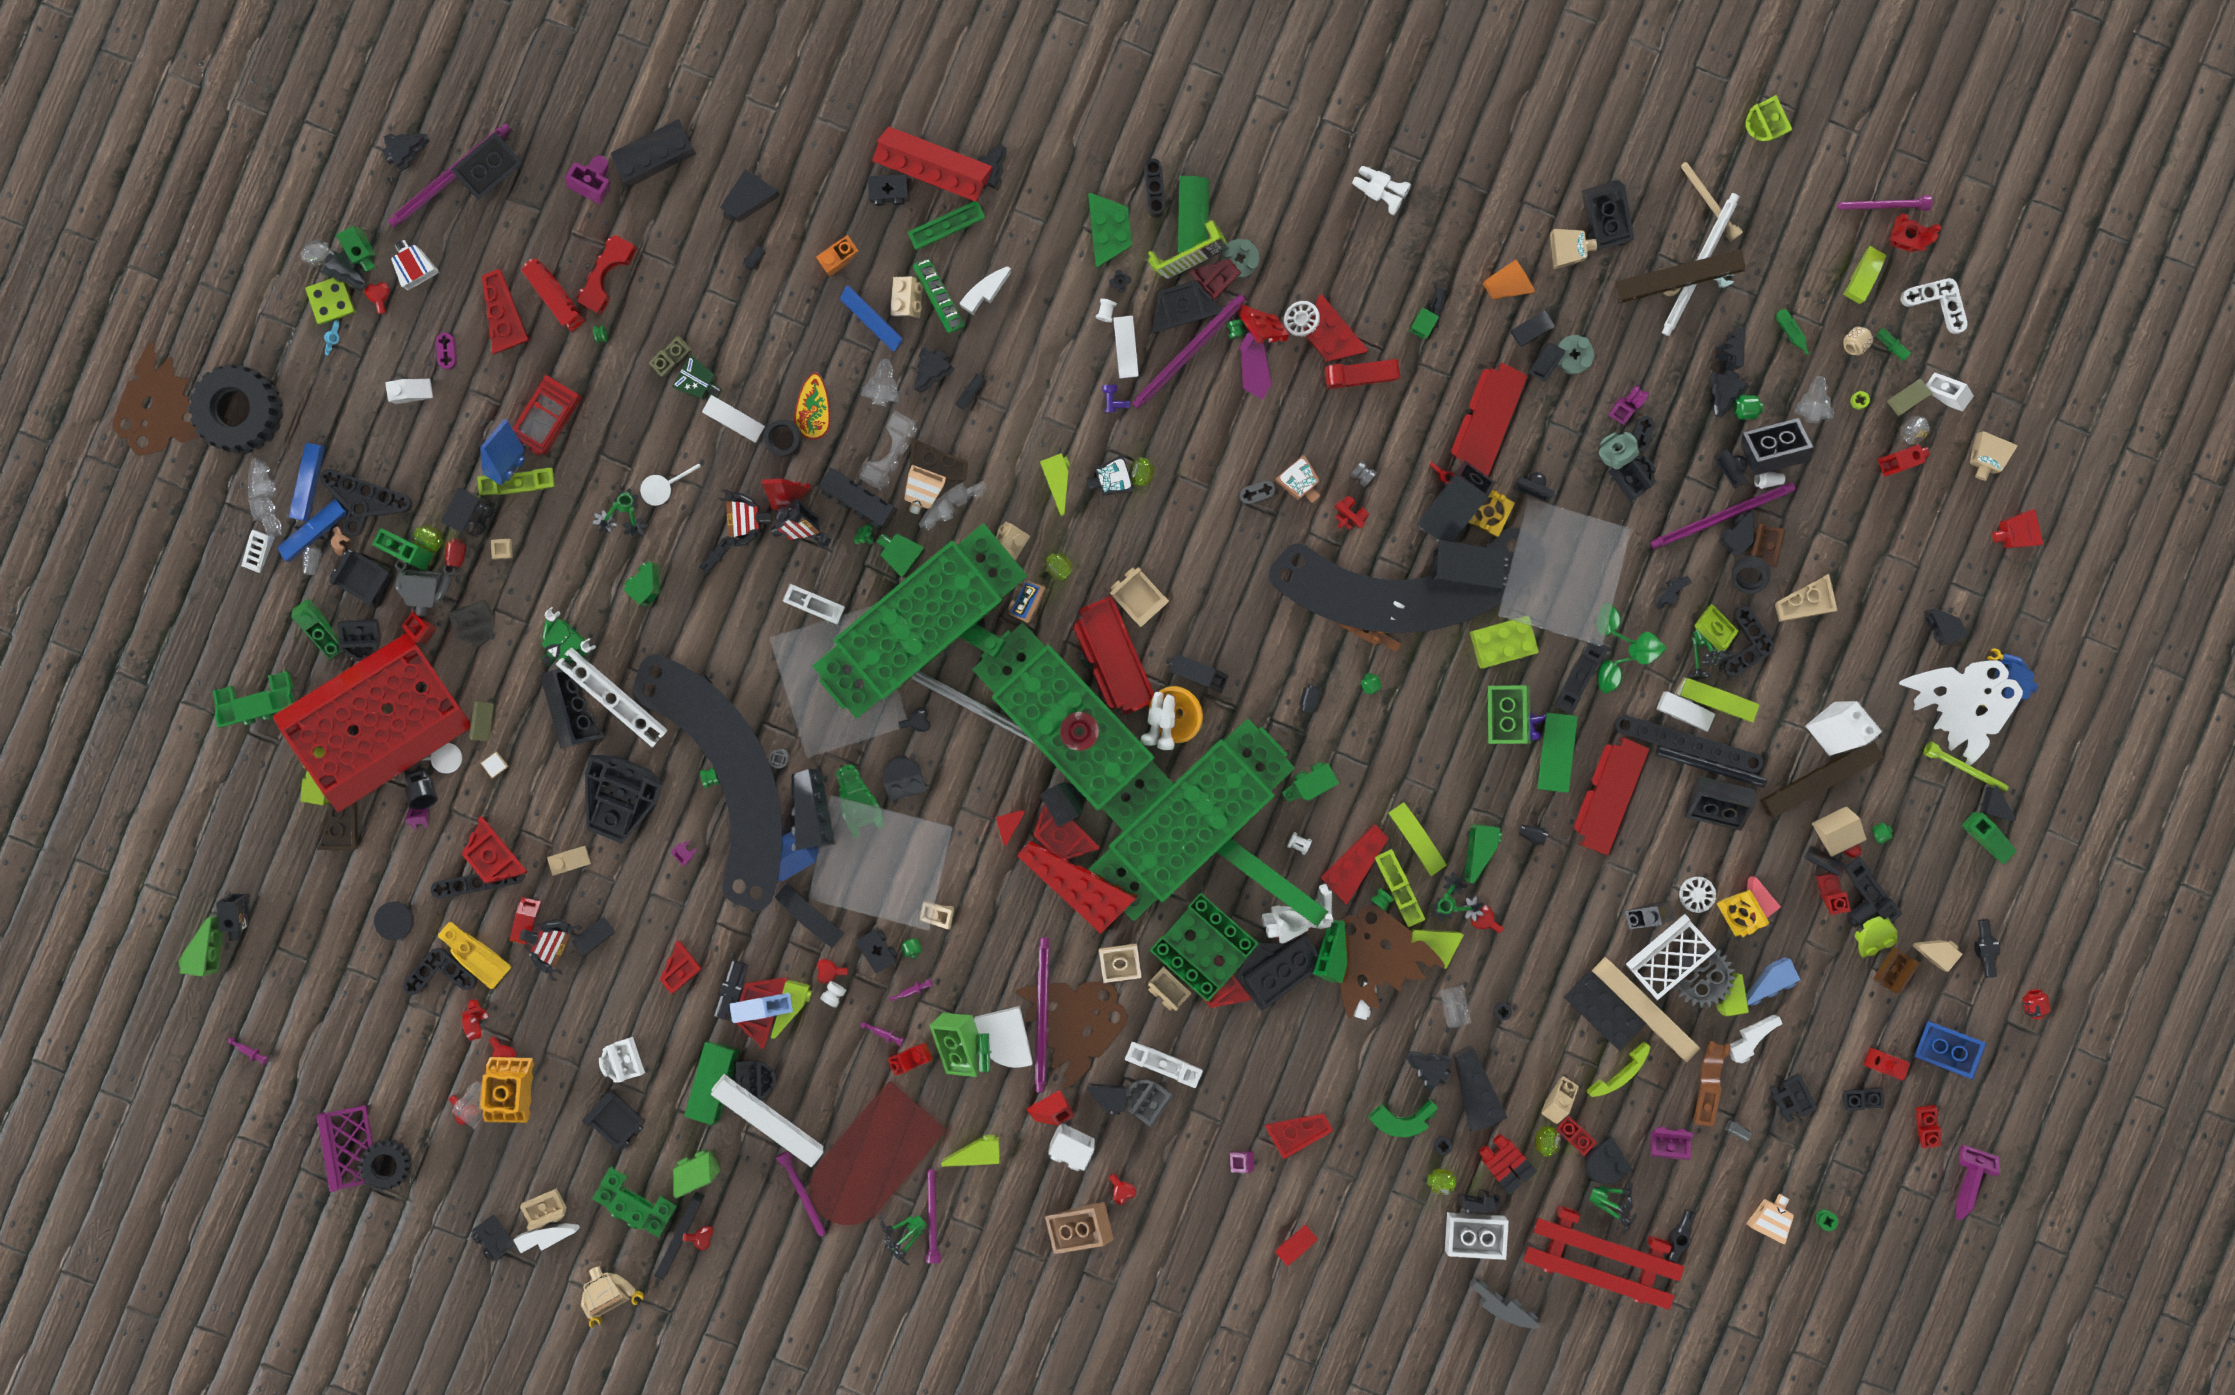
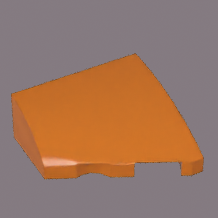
M1516 259L1482 283L1492 299H1500L1507 296L1514 297L1535 292L1527 275Z

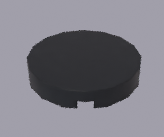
M401 902L383 904L374 916L376 931L387 940H398L410 933L414 925L413 914L409 907Z

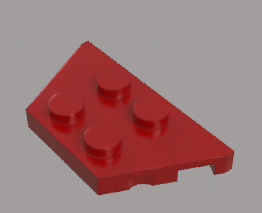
M1320 294L1315 304L1320 315L1319 326L1316 327L1313 333L1305 337L1326 362L1368 352L1365 345L1323 295ZM1316 315L1312 316L1310 319L1316 320ZM1306 326L1304 331H1307L1310 328Z
M1241 305L1242 307L1237 311V314L1258 343L1262 344L1264 339H1269L1271 343L1287 341L1289 333L1276 315L1267 314L1246 305Z
M1043 804L1033 835L1053 855L1059 858L1070 859L1100 848L1074 820L1058 828L1045 804Z
M479 817V823L475 831L471 833L469 843L465 846L462 855L486 884L526 874L528 871L484 817Z
M1216 956L1214 958V964L1216 966L1220 967L1224 965V962L1219 956ZM1233 975L1209 1002L1205 999L1204 1001L1210 1008L1250 1001L1252 998Z
M783 977L745 983L739 1002L783 994L785 982L788 978ZM775 1016L736 1022V1024L742 1027L745 1033L759 1044L761 1049H765Z

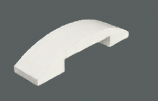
M1135 1042L1131 1043L1125 1060L1141 1067L1144 1066L1193 1088H1196L1203 1070L1178 1058Z

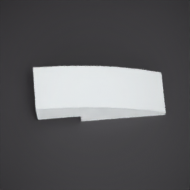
M1008 266L1002 268L977 283L959 303L960 307L974 315L983 300L991 303L1012 273L1011 268Z
M1133 316L1115 317L1114 330L1119 379L1138 377Z
M712 395L702 411L707 416L755 443L765 428L764 425Z
M789 584L783 598V602L835 624H838L845 608L792 584Z
M1667 691L1663 692L1656 708L1708 732L1715 716L1714 713Z
M567 1223L546 1225L541 1229H533L518 1235L514 1242L520 1253L537 1244L542 1251L575 1233L580 1227L578 1224Z

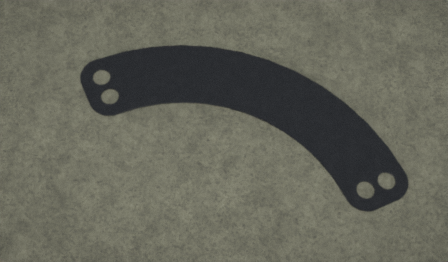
M1508 528L1502 531L1499 537H1496L1486 547L1506 551L1505 557H1508L1507 568H1504V576L1507 577L1506 586L1500 592L1431 586V576L1410 580L1373 578L1341 568L1304 544H1293L1287 547L1272 564L1269 571V579L1277 590L1295 603L1339 624L1385 633H1415L1437 630L1465 622L1484 614L1506 601L1525 586L1543 567L1545 552L1535 540L1518 528ZM1510 538L1519 540L1520 548L1518 551L1512 552L1508 550L1506 543ZM1526 550L1532 551L1535 555V560L1531 564H1526L1521 559V554ZM1295 554H1302L1306 560L1304 566L1295 567L1291 562L1292 557ZM1283 568L1292 570L1293 578L1291 581L1284 582L1280 579L1279 572ZM1394 601L1404 605V609L1394 605Z
M650 655L640 665L633 686L634 697L639 704L662 714L681 727L700 746L710 760L723 788L730 820V851L722 884L724 895L735 904L751 910H762L773 899L782 855L780 800L765 752L741 713L717 688L682 664L661 655ZM653 665H659L662 669V675L658 679L652 678L649 674V669ZM647 683H653L656 687V693L652 697H647L643 692V688ZM737 879L743 880L746 884L745 891L740 894L733 890V883ZM753 886L762 888L763 896L761 899L754 900L751 898L750 890Z

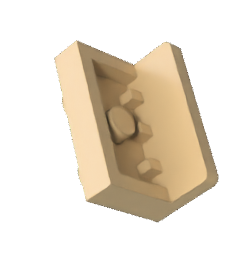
M912 276L893 277L891 316L920 318L923 285L918 278Z
M1005 522L998 529L996 538L1012 558L1016 560L1030 536L1016 526Z
M1164 966L1148 982L1150 986L1148 990L1155 997L1159 995L1164 1000L1162 1003L1170 1011L1172 1008L1177 1011L1179 1006L1192 994Z
M557 1188L523 1202L520 1206L528 1221L527 1228L529 1231L541 1229L551 1221L557 1222L561 1220L567 1209Z

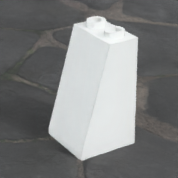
M1857 701L1833 702L1805 725L1829 756L1866 745L1882 732Z

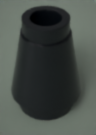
M1522 824L1519 835L1538 846L1539 844L1544 846L1549 831L1544 830L1545 828Z

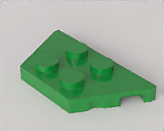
M1088 193L1096 268H1099L1102 264L1132 247L1129 211L1127 206Z

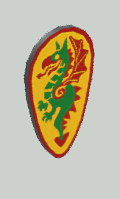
M813 372L804 382L795 407L794 423L801 430L802 436L808 439L824 437L831 426V407L828 389L824 379L818 372Z

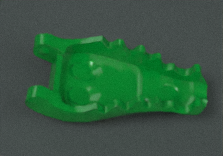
M850 764L839 768L835 775L840 785L839 798L842 802V815L853 837H860V828L876 822L878 829L884 828L883 813L880 805L861 779L856 766Z

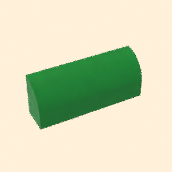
M1179 176L1178 255L1208 240V229L1205 223L1209 222V179Z
M1546 714L1538 789L1569 793L1578 716Z
M705 1042L686 1107L685 1117L709 1125L719 1123L724 1104L711 1095L712 1088L723 1074L730 1079L732 1078L734 1061L737 1060L740 1049L721 1043Z

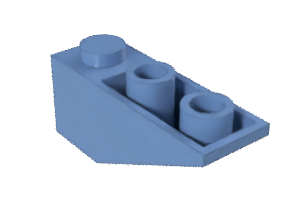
M1784 957L1767 965L1747 992V1005H1756L1761 1002L1762 998L1766 996L1773 997L1779 993V990L1792 988L1796 985L1795 982L1800 981L1791 959Z

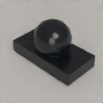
M1548 341L1546 346L1539 352L1528 374L1545 382L1564 356L1565 350Z
M1728 449L1714 456V459L1734 489L1748 482L1743 474L1748 465L1744 456L1735 455L1732 457Z
M1540 472L1532 473L1528 479L1519 477L1513 486L1515 490L1546 503L1555 494L1554 490L1545 487L1546 477Z

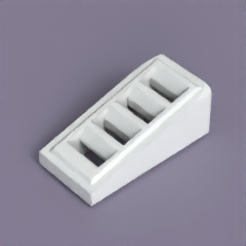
M252 530L241 566L261 573L275 537ZM258 538L264 540L263 544L257 542ZM255 545L261 547V551L254 549ZM252 553L259 554V558L252 556ZM250 559L258 562L257 566L249 563Z

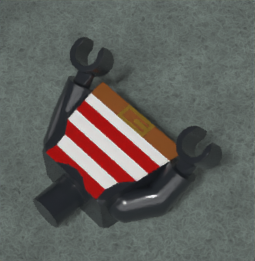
M727 489L719 490L725 493V498L718 499L726 501L728 536L722 538L721 541L726 540L728 545L722 547L723 549L749 544L757 538L758 533H762L761 524L772 523L771 512L761 513L760 506L756 504L754 499L742 493L730 492Z
M796 499L787 506L782 505L775 515L776 525L771 527L774 537L777 538L784 535L790 541L812 538L821 547H828L831 539L827 538L826 533L820 532L819 517L800 500Z
M559 919L544 921L542 924L536 923L532 931L523 929L519 936L520 940L527 942L525 948L532 963L544 973H549V978L553 981H557L553 977V972L556 971L561 975L562 971L560 969H552V966L556 967L569 937L578 938L580 936L574 933V929L582 930L580 925L572 927L571 924Z

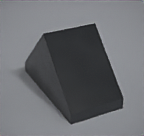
M1987 786L1980 813L2008 821L2016 820L1998 786Z

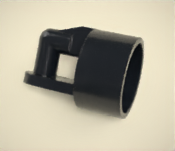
M420 768L411 772L407 769L404 771L408 785L405 788L408 806L415 810L433 806L438 801L433 779L428 774L427 769ZM420 778L421 781L412 782V780Z

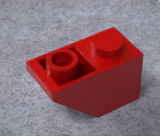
M1061 1090L1052 1093L1050 1096L1027 1108L1034 1121L1056 1126L1074 1117L1068 1100Z

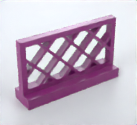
M367 1105L320 1113L317 1115L330 1192L365 1184L364 1177L361 1178L360 1176L361 1170L356 1173L349 1168V1165L354 1159L360 1162L361 1158L357 1156L362 1147L367 1150L373 1144ZM362 1110L363 1120L358 1124L350 1117L354 1112ZM340 1115L346 1120L339 1128L333 1124L332 1116ZM347 1121L357 1126L352 1135L342 1130ZM359 1128L365 1131L367 1135L363 1143L353 1137ZM339 1132L349 1138L343 1147L336 1143L335 1138ZM350 1140L360 1145L355 1154L345 1149ZM342 1151L352 1157L347 1165L339 1162V1156ZM375 1159V1168H376V1170L378 1171V1169H377V1163H376V1159ZM346 1170L356 1176L352 1182L343 1184L342 1175Z

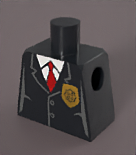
M229 894L216 903L219 930L221 932H229L230 941L241 940V930L249 925L250 894Z

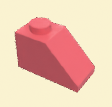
M1750 876L1748 878L1747 890H1751L1766 918L1770 917L1781 906L1756 877ZM1755 912L1751 915L1754 920H1756Z

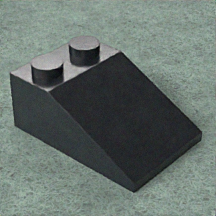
M1620 180L1581 190L1592 236L1597 242V251L1635 240L1626 187Z

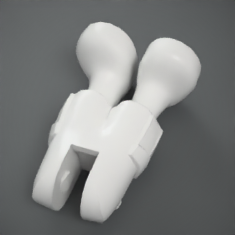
M1361 166L1358 172L1370 181L1367 182L1359 177H1354L1352 183L1364 191L1368 197L1376 201L1380 199L1386 201L1389 205V213L1395 215L1402 203V199L1409 192L1411 184L1408 182H1393L1390 175ZM1388 188L1394 191L1397 195L1391 194L1385 191V189Z
M1155 692L1148 715V723L1151 725L1149 733L1141 736L1140 742L1148 746L1157 745L1162 750H1172L1175 744L1171 736V728L1175 726L1174 696L1168 694L1163 703V693ZM1160 727L1163 728V729H1162V735H1161V737H1160Z

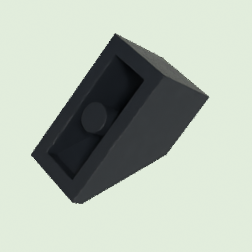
M1088 1083L1087 1090L1105 1111H1109V1114L1114 1115L1125 1112L1126 1086Z

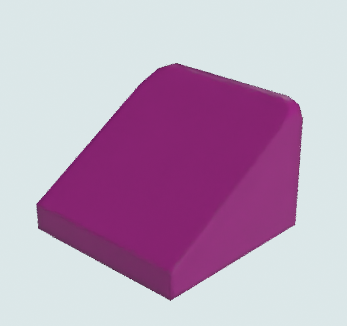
M1620 396L1608 415L1622 425H1625L1636 408L1634 404L1626 402L1625 398Z
M1231 1152V1172L1250 1173L1254 1171L1253 1152Z

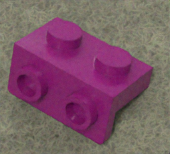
M1657 1127L1650 1134L1651 1156L1690 1160V1139L1693 1138V1133L1687 1132L1686 1129H1676L1673 1131L1668 1130L1667 1127Z

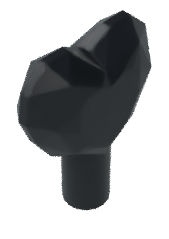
M923 707L915 709L910 714L909 719L898 722L899 728L912 727L919 732L928 731L931 725L927 719V710Z

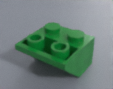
M651 561L648 563L644 562L638 568L639 572L637 575L627 579L624 583L626 586L623 588L633 600L645 607H648L661 593L660 566Z

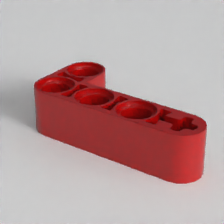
M1398 359L1346 366L1334 364L1326 366L1324 369L1327 389L1401 379Z

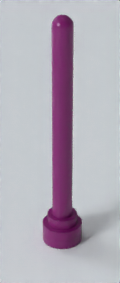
M1922 195L1917 200L1839 202L1837 207L1840 210L1917 207L1921 211H1930L1933 199L1931 195Z
M787 1150L776 1156L779 1164L786 1168L818 1235L824 1236L825 1230L792 1164L793 1155Z
M929 1169L927 1172L929 1250H927L925 1256L926 1263L934 1264L941 1262V1253L937 1249L935 1171Z

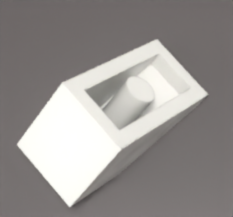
M1934 373L1926 384L1932 393L1931 395L1945 405L1962 412L1974 397L1967 384L1938 373Z
M402 379L385 382L388 401L391 403L401 404L433 398L430 379Z

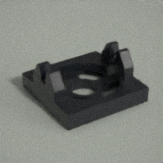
M1738 327L1727 334V341L1716 347V350L1722 351V354H1717L1715 357L1720 361H1726V370L1734 372L1744 366L1745 328Z

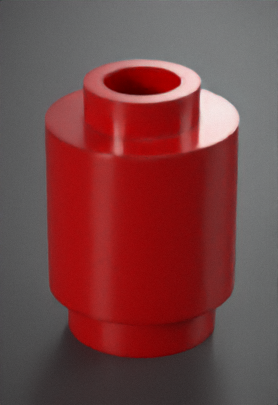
M451 539V542L446 543L445 565L461 567L462 563H464L466 544H463V540Z

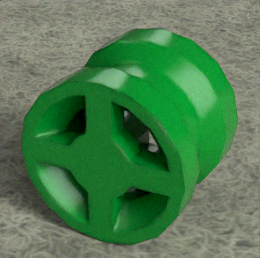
M1242 319L1226 323L1227 328L1230 330L1229 339L1242 338L1248 334Z
M713 767L707 771H700L701 781L705 789L710 788L713 784H721Z
M1379 888L1377 895L1373 896L1370 900L1386 911L1387 905L1395 899Z
M1821 1209L1815 1214V1222L1823 1230L1833 1231L1838 1226L1837 1216L1829 1210Z

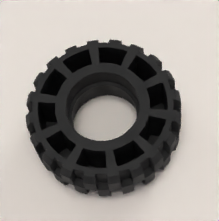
M227 364L225 367L218 366L213 368L211 373L206 372L202 375L203 379L195 383V390L189 397L191 406H188V413L192 415V418H190L192 426L197 427L196 433L199 437L204 438L207 444L231 453L253 452L254 448L261 449L264 447L266 441L270 442L274 438V432L279 431L281 426L279 421L283 419V412L281 411L283 402L277 396L279 394L277 387L273 386L272 381L260 372L242 365ZM243 392L247 395L250 402L249 415L240 425L235 427L228 426L222 414L223 404L231 394Z

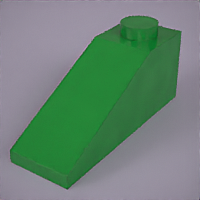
M382 528L379 529L372 543L373 546L424 571L434 554Z
M1333 920L1331 927L1326 928L1313 974L1328 982L1342 983L1347 968L1345 922Z

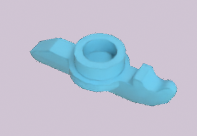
M336 319L331 331L326 332L324 337L327 342L325 347L326 356L332 350V345L339 341L337 333L339 321Z

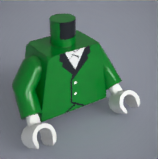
M553 608L548 609L545 612L546 620L542 634V646L548 650L542 660L547 665L551 666L556 659L560 660L561 658L565 659L564 662L574 663L575 661L569 655H565L570 648H573L584 658L591 650L596 648L595 645L589 646L591 639H584L563 619L558 618L556 620L560 615L559 611L553 614Z

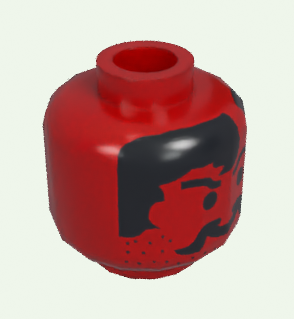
M2029 990L2022 998L2025 1014L2033 1017V1019H2043L2051 1011L2049 997L2042 990Z

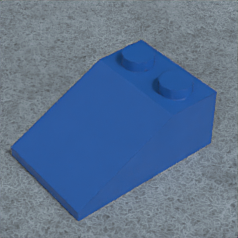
M506 419L500 423L481 446L482 474L501 486L505 481L508 482L512 478L514 470L517 467L520 468L525 462L524 448Z
M1928 1021L1914 1057L1974 1080L1987 1044Z

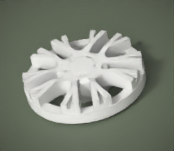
M1299 301L1292 304L1284 316V324L1291 334L1300 337L1313 333L1320 323L1318 309L1308 301ZM1303 305H1308L1306 311L1303 310ZM1297 306H1299L1300 311L1298 312L1295 308ZM1291 311L1295 313L1294 317L1289 316ZM1316 315V320L1310 319L1312 316ZM1297 325L1295 330L1293 331L1291 327ZM1306 326L1310 328L1309 330L1304 331V328Z
M1691 877L1681 885L1679 898L1687 910L1700 913L1709 910L1713 903H1715L1716 890L1709 880L1703 877ZM1693 880H1698L1697 887H1694ZM1702 881H1704L1705 883L1703 887L1700 888ZM1687 884L1692 887L1691 890L1686 887ZM1709 885L1711 891L1706 892L1705 888ZM1684 890L1689 892L1688 897H1683ZM1706 894H1712V898L1706 897ZM1691 899L1690 902L1685 903L1686 900ZM1705 899L1710 901L1707 906L1704 904ZM1693 902L1696 903L1695 909L1690 908ZM1699 902L1702 904V909H1700Z

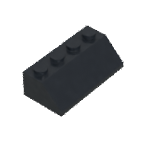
M679 119L611 152L615 167L628 188L697 154Z

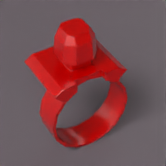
M473 999L468 1002V1010L461 1012L463 1029L470 1041L481 1038L482 1033L479 1020L489 1017V1014L480 1006V1003Z

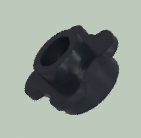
M1117 270L1113 279L1109 280V285L1123 293L1126 291V286L1132 282V278L1121 270Z

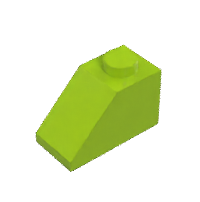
M1733 973L1731 976L1735 977V980L1730 981V983L1734 985V988L1728 987L1731 994L1724 993L1723 995L1726 1000L1724 1001L1719 998V1005L1716 1004L1718 1012L1724 1016L1749 1013L1743 975Z

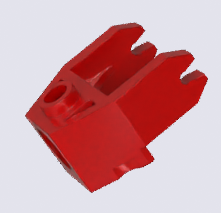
M1903 213L1898 216L1890 238L1893 247L1908 252L1925 251L1926 247L1938 238L1939 235L1937 233L1941 229L1940 225L1934 224L1928 228L1918 225L1917 221L1908 220L1909 216ZM1906 231L1911 233V238L1906 236Z

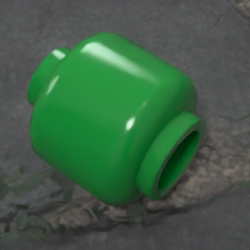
M1741 395L1733 404V413L1740 420H1756L1759 414L1763 413L1764 405L1756 395Z

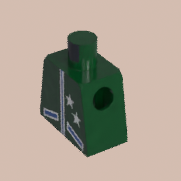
M691 355L672 385L674 389L701 400H705L708 394L718 398L722 392V388L714 384L717 376Z

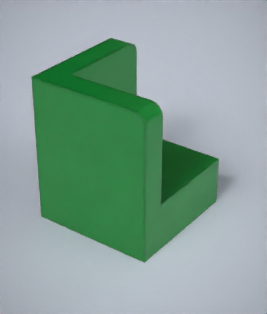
M1422 307L1409 331L1426 340L1439 317Z

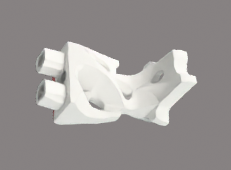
M1323 884L1318 888L1316 902L1329 911L1318 927L1289 906L1271 907V913L1262 914V925L1266 927L1268 938L1278 937L1280 943H1285L1311 928H1330L1333 922L1331 913L1332 892L1328 891L1327 885Z

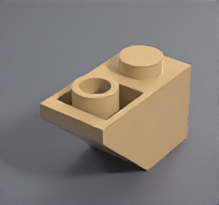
M1562 1076L1546 1099L1541 1114L1558 1124L1570 1113L1579 1086Z

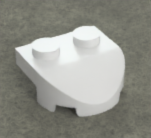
M633 1037L606 1046L603 1049L602 1056L599 1058V1066L605 1077L609 1076L613 1079V1082H622L645 1073Z

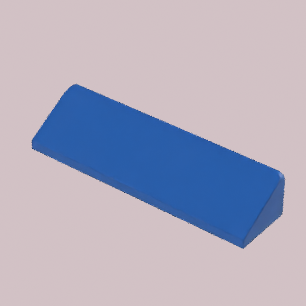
M850 286L845 287L840 297L841 301L892 351H896L904 343L903 339Z
M305 443L289 513L290 518L309 521L324 455V446Z
M335 498L277 547L286 562L293 561L344 518L348 511Z

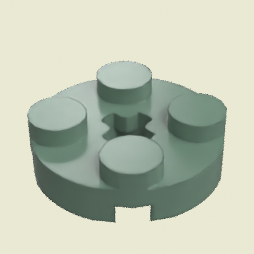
M1236 239L1229 242V249L1222 252L1221 261L1230 259L1242 272L1237 277L1238 279L1249 277L1258 266L1259 253L1257 248L1247 239ZM1237 254L1245 256L1242 264L1239 261H1235Z
M1571 335L1565 337L1558 344V347L1565 350V354L1557 366L1566 373L1579 374L1591 366L1594 359V350L1588 338ZM1573 350L1579 353L1577 360L1569 356V353H1572Z
M1630 433L1610 434L1600 444L1599 455L1602 462L1612 466L1614 469L1622 468L1623 465L1630 463L1639 455L1637 441Z

